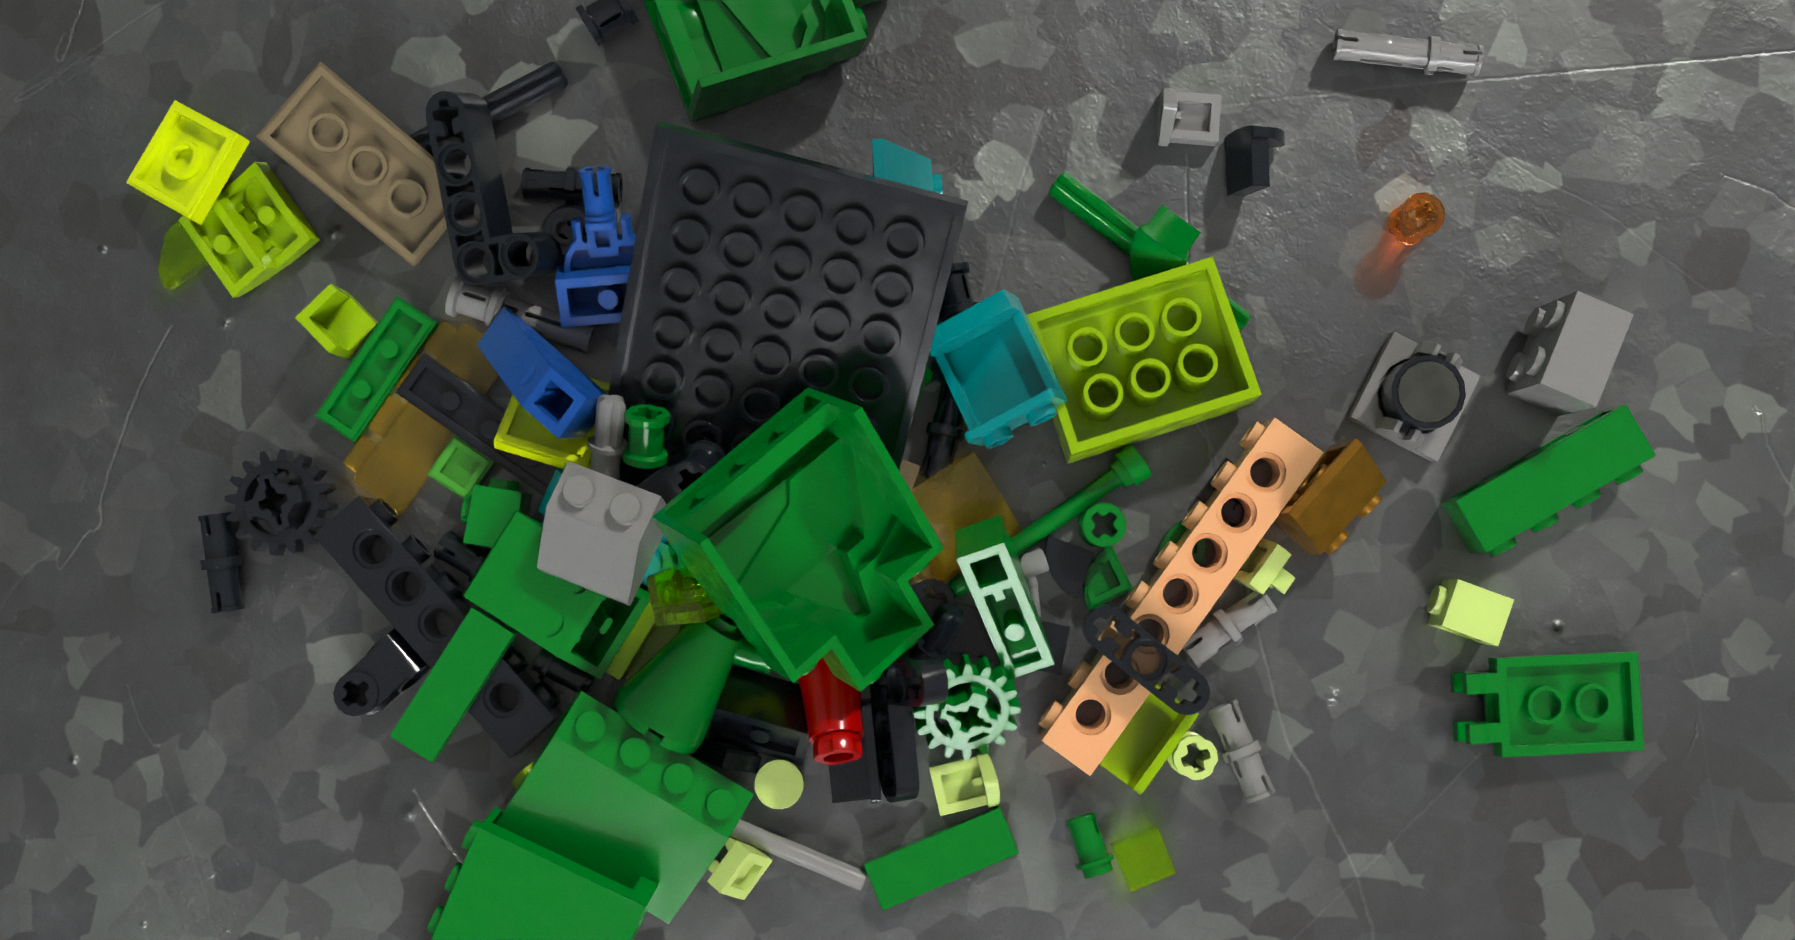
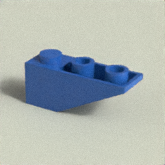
M504 306L478 342V348L520 405L558 439L586 437L595 424L597 399L601 395L608 394L511 309Z

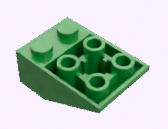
M515 510L466 588L463 596L556 657L601 680L653 597V593L646 585L641 583L631 606L538 570L537 562L543 524Z

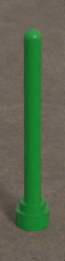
M1131 444L1114 454L1116 460L1109 464L1110 470L1014 535L1011 540L1017 555L1020 556L1119 486L1122 485L1124 488L1131 484L1138 486L1151 477L1152 473L1138 451ZM962 572L948 583L949 588L956 597L962 596L969 591Z

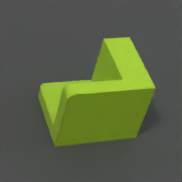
M333 284L328 285L295 317L329 353L346 360L365 343L378 324L349 292Z

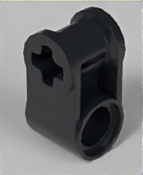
M698 440L668 458L665 465L645 470L631 485L661 496L667 505L726 455L723 449L716 443L709 440Z
M393 629L375 643L367 652V655L339 679L333 692L334 702L338 709L346 715L378 714L402 692L418 682L431 668L396 629ZM358 685L369 686L365 693L366 698L369 700L368 702L357 701L361 694L360 689L357 687Z

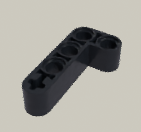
M441 91L434 94L426 107V122L454 266L458 276L469 285L479 286L544 276L552 273L558 267L561 260V249L553 236L546 232L513 233L492 119L487 103L482 97L474 93ZM461 137L465 138V142L461 141ZM467 155L469 156L471 161V168L469 173H467L465 169V159ZM476 204L480 209L479 222H477L474 217V208ZM528 244L532 247V250L534 252V260L532 265L528 262L526 257V249ZM485 253L488 255V258L490 260V268L488 271L485 269L483 264V257Z

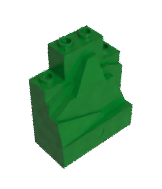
M643 0V3L689 120L693 122L744 106L797 86L804 75L827 69L830 64L856 57L868 35L865 15L860 8L856 7L879 0Z
M808 387L652 516L681 561L720 612L734 620L747 641L754 645L769 668L792 683H795L801 676L811 672L817 666L818 661L823 658L835 677L861 692L869 684L877 681L885 669L905 651L913 648L918 643L920 637L934 626L908 580L925 570L930 561L944 547L861 406Z

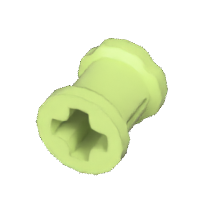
M1187 731L1167 761L1171 768L1181 775L1187 776L1191 780H1202L1213 773L1214 766L1218 762V754L1211 741L1204 739L1198 733ZM1189 744L1202 750L1201 754L1195 756L1196 765L1193 767L1187 762L1181 761V757L1188 754L1187 746Z

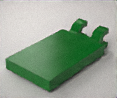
M1617 651L1488 657L1489 672L1450 673L1452 693H1463L1465 695L1483 694L1485 721L1453 722L1454 741L1466 742L1469 745L1493 743L1494 756L1502 758L1644 750L1638 652Z

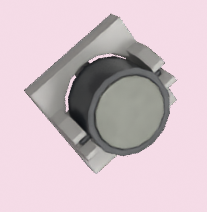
M1394 331L1389 334L1347 419L1432 463L1438 462L1481 376L1461 366L1463 360L1459 354L1445 353L1440 350L1442 346L1437 343L1426 341L1416 343ZM1378 390H1381V405L1387 417H1384L1379 408Z

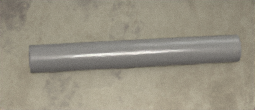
M741 819L730 836L859 891L867 876V872Z

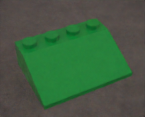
M579 691L573 696L495 824L631 889L634 888L641 876L658 883L659 886L647 912L670 924L731 836L754 794L690 755L681 754L659 745L662 741L661 738L649 731L644 736L624 720L618 712L586 693Z

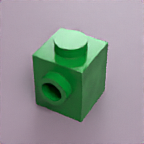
M490 477L489 487L473 484L472 494H466L461 509V521L466 523L463 543L492 548L515 510L529 516L532 494L518 492L520 482Z

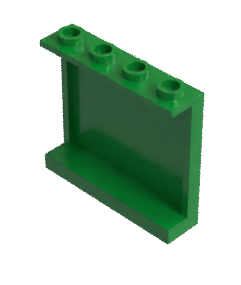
M495 807L483 822L475 820L470 826L462 843V848L468 850L463 863H456L444 886V890L450 892L446 905L441 903L437 907L427 927V931L433 934L431 940H634L659 884L641 876L633 889L624 886L498 826L495 823L500 817L502 809Z

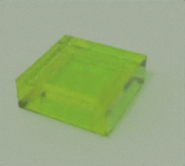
M1156 825L1110 843L1131 892L1176 874Z

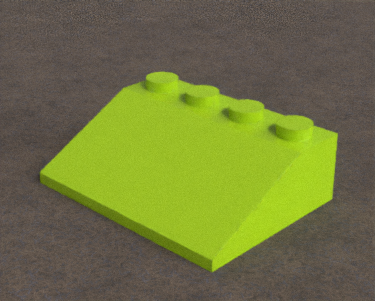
M1213 256L1027 314L1068 400L1055 407L1057 415L1052 418L1067 464L1250 407L1262 395Z

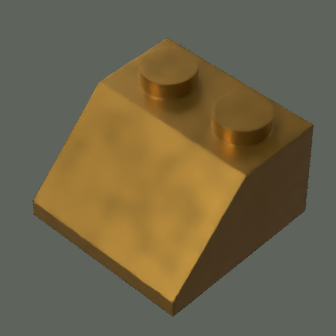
M1356 438L1331 445L1321 455L1273 523L1309 555H1321L1324 551L1331 554L1349 536V532L1345 530L1349 523L1357 515L1360 518H1364L1378 505L1382 499L1378 491L1387 481L1364 445Z

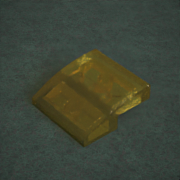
M972 450L911 490L944 547L929 563L937 578L942 582H945L961 571L956 560L954 530L998 515L1002 516L1010 537L1022 530L1001 493Z

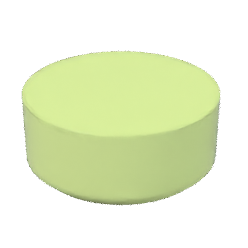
M775 758L769 760L759 769L755 778V792L759 800L773 809H785L792 806L798 801L804 789V775L796 763L784 759Z

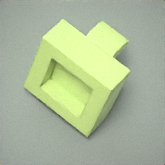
M1262 538L1233 579L1240 585L1260 594H1264L1268 587L1271 589L1275 587L1279 592L1285 594L1296 579L1283 568L1292 554L1278 543Z
M729 838L724 845L728 853L721 862L714 859L708 870L712 872V875L707 882L721 894L745 900L773 860L761 849Z

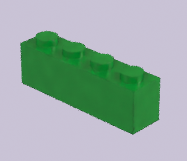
M1627 405L1607 408L1443 501L1441 505L1469 553L1488 552L1490 557H1493L1514 547L1517 544L1515 536L1530 528L1532 533H1535L1556 523L1560 519L1557 512L1572 504L1574 509H1577L1595 501L1602 495L1599 488L1614 480L1615 484L1619 485L1640 475L1644 471L1641 464L1655 457L1656 454Z

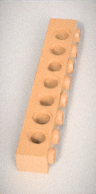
M1275 417L1265 420L1263 424L1255 421L1239 442V445L1244 448L1234 464L1226 461L1212 479L1210 485L1216 489L1205 504L1200 501L1195 503L1182 521V525L1187 528L1176 544L1172 541L1166 543L1153 562V565L1158 568L1148 584L1142 580L1139 581L1124 602L1130 608L1126 615L1137 624L1144 619H1153L1157 623L1159 628L1157 640L1176 655L1185 646L1324 453ZM1258 459L1268 462L1273 472L1271 481L1264 487L1256 485L1250 475L1251 466ZM1232 498L1239 501L1244 508L1243 520L1234 527L1228 526L1221 516L1222 506L1227 500ZM1206 538L1214 544L1216 555L1209 565L1201 567L1195 563L1192 549L1197 541ZM1179 578L1187 587L1186 599L1180 605L1169 606L1164 600L1163 589L1170 580ZM1112 620L1097 640L1101 641L1105 636L1113 639L1121 646L1113 654L1121 658L1124 647L1134 638V630L1131 629L1128 638H1126L1114 628L1115 621ZM1151 645L1139 646L1134 650L1131 657L1133 668L1142 674L1153 672L1158 667L1160 661L1158 651ZM1101 652L1096 654L1090 664L1083 660L1076 667L1067 681V685L1072 687L1061 704L1054 700L1038 721V724L1043 727L1039 733L1041 741L1089 776L1092 775L1151 693L1131 676L1120 685L1107 683L1105 669L1112 661ZM1159 680L1153 683L1154 687L1159 682ZM1085 700H1096L1102 707L1100 718L1090 725L1078 722L1076 719V709L1079 704Z

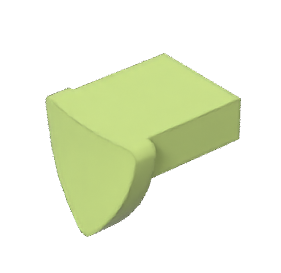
M976 749V755H971L970 760H964L963 757L929 766L940 816L988 805V808L999 806V782L988 754L983 755L979 749Z

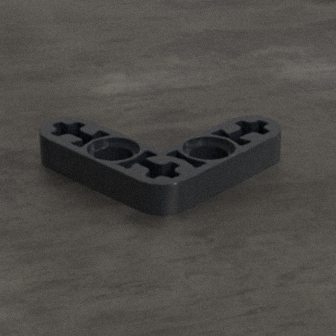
M899 657L884 670L877 681L870 684L880 783L883 794L890 803L916 799L919 794V772L911 707L935 705L945 702L948 695V678L944 664L937 657Z

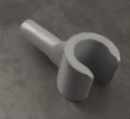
M1036 546L1028 549L1018 558L1038 615L1041 617L1039 585L1035 576L1049 571V566L1043 550Z

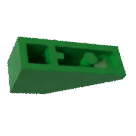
M998 515L954 530L956 560L1000 662L1005 669L1008 680L1054 665L1050 646L1017 552L1002 516Z

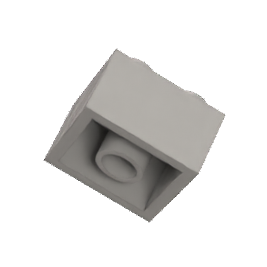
M1580 291L1544 304L1540 308H1535L1524 328V334L1528 335L1523 351L1518 352L1513 357L1507 369L1506 378L1510 380L1505 394L1557 416L1597 407L1634 314Z

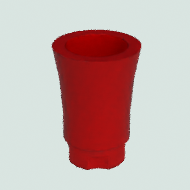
M821 658L817 666L808 674L801 676L798 681L806 713L809 743L813 745L814 761L821 762L823 765H839L858 760L863 754L861 739L864 737L861 714V692L835 677L824 659Z

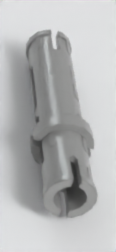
M1337 29L1332 43V50L1335 51L1331 53V59L1335 61L1343 60L1421 69V73L1426 75H1433L1434 71L1477 77L1484 58L1483 55L1478 56V54H1483L1484 47L1478 44L1441 41V37L1429 35L1428 39H1414Z

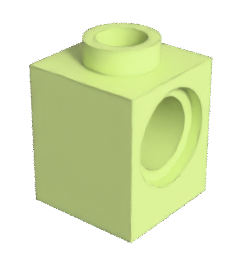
M1442 579L1441 585H1436L1433 588L1427 602V612L1431 613L1427 625L1482 645L1499 646L1514 599L1459 579Z

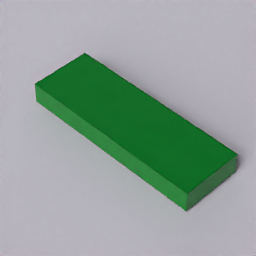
M396 296L323 402L315 417L352 442L360 444L441 324Z
M471 607L393 729L390 737L429 762H436L518 633L477 607Z
M996 806L865 861L864 867L882 911L1017 855L1019 852L1001 808Z

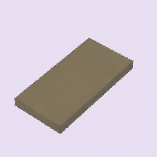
M319 62L256 136L413 267L419 264L447 231L433 156L322 62Z

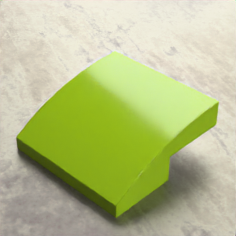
M255 161L227 188L221 191L202 225L185 216L178 220L233 298H239L264 283L321 240L266 162Z

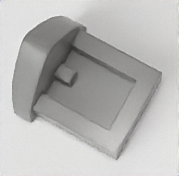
M1162 88L1155 118L1157 146L1168 147L1169 143L1215 147L1219 140L1222 95Z

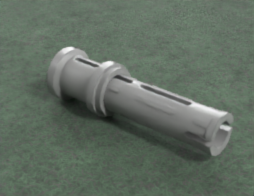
M458 274L454 278L445 303V313L447 315L455 317L459 313L485 322V327L489 328L505 306L511 309L544 339L581 350L586 354L590 352L596 337L597 324L561 327L559 313L511 298V293L506 288L498 286L494 290L481 285H469L463 282Z

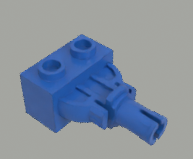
M593 166L578 170L582 186L585 232L587 237L584 235L582 217L573 218L571 220L573 239L566 249L564 262L559 264L555 277L561 327L621 322L636 234L632 231L629 213H621L622 234L618 231V218L614 207L610 166L597 167L598 190L595 186Z

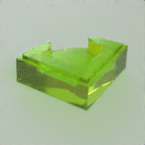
M177 221L164 235L163 241L165 242L161 251L160 264H158L160 279L165 288L174 290L209 265L180 222Z

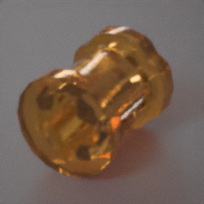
M1426 192L1416 193L1408 197L1404 203L1400 204L1398 208L1390 213L1388 230L1399 243L1406 245L1417 244L1424 237L1437 232L1443 225L1445 219L1444 206L1432 194ZM1415 211V218L1409 217V213ZM1417 220H1422L1423 225L1417 227Z

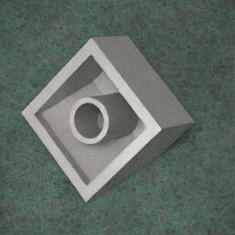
M568 461L545 509L537 562L538 570L631 606L663 537V533L652 516L661 510L666 503L657 494Z

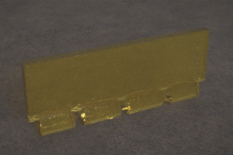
M442 319L423 346L439 357L437 359L439 363L485 395L499 377L477 346L483 334L465 322L457 329ZM416 356L412 364L409 366L405 374L402 376L398 384L395 386L396 388H399L401 383L407 377V375L415 366V364L421 356ZM389 395L368 425V428L383 437L379 444L362 434L342 463L358 473L353 479L354 483L375 497L382 498L394 510L403 514L428 479L427 473L454 433L411 403L407 402L405 404L396 397Z

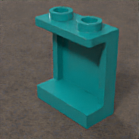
M1002 289L936 326L929 356L936 358L969 429L968 432L964 433V436L969 444L985 445L986 449L1002 445L1014 437L1013 429L1027 422L1030 426H1036L1048 421L1057 415L1055 407L1068 401L1018 296Z

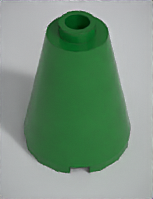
M713 610L711 614L699 612L618 689L613 704L621 717L644 736L649 728L663 735L664 738L659 745L681 754H694L703 743L742 640L736 632L738 626L734 620L719 610Z

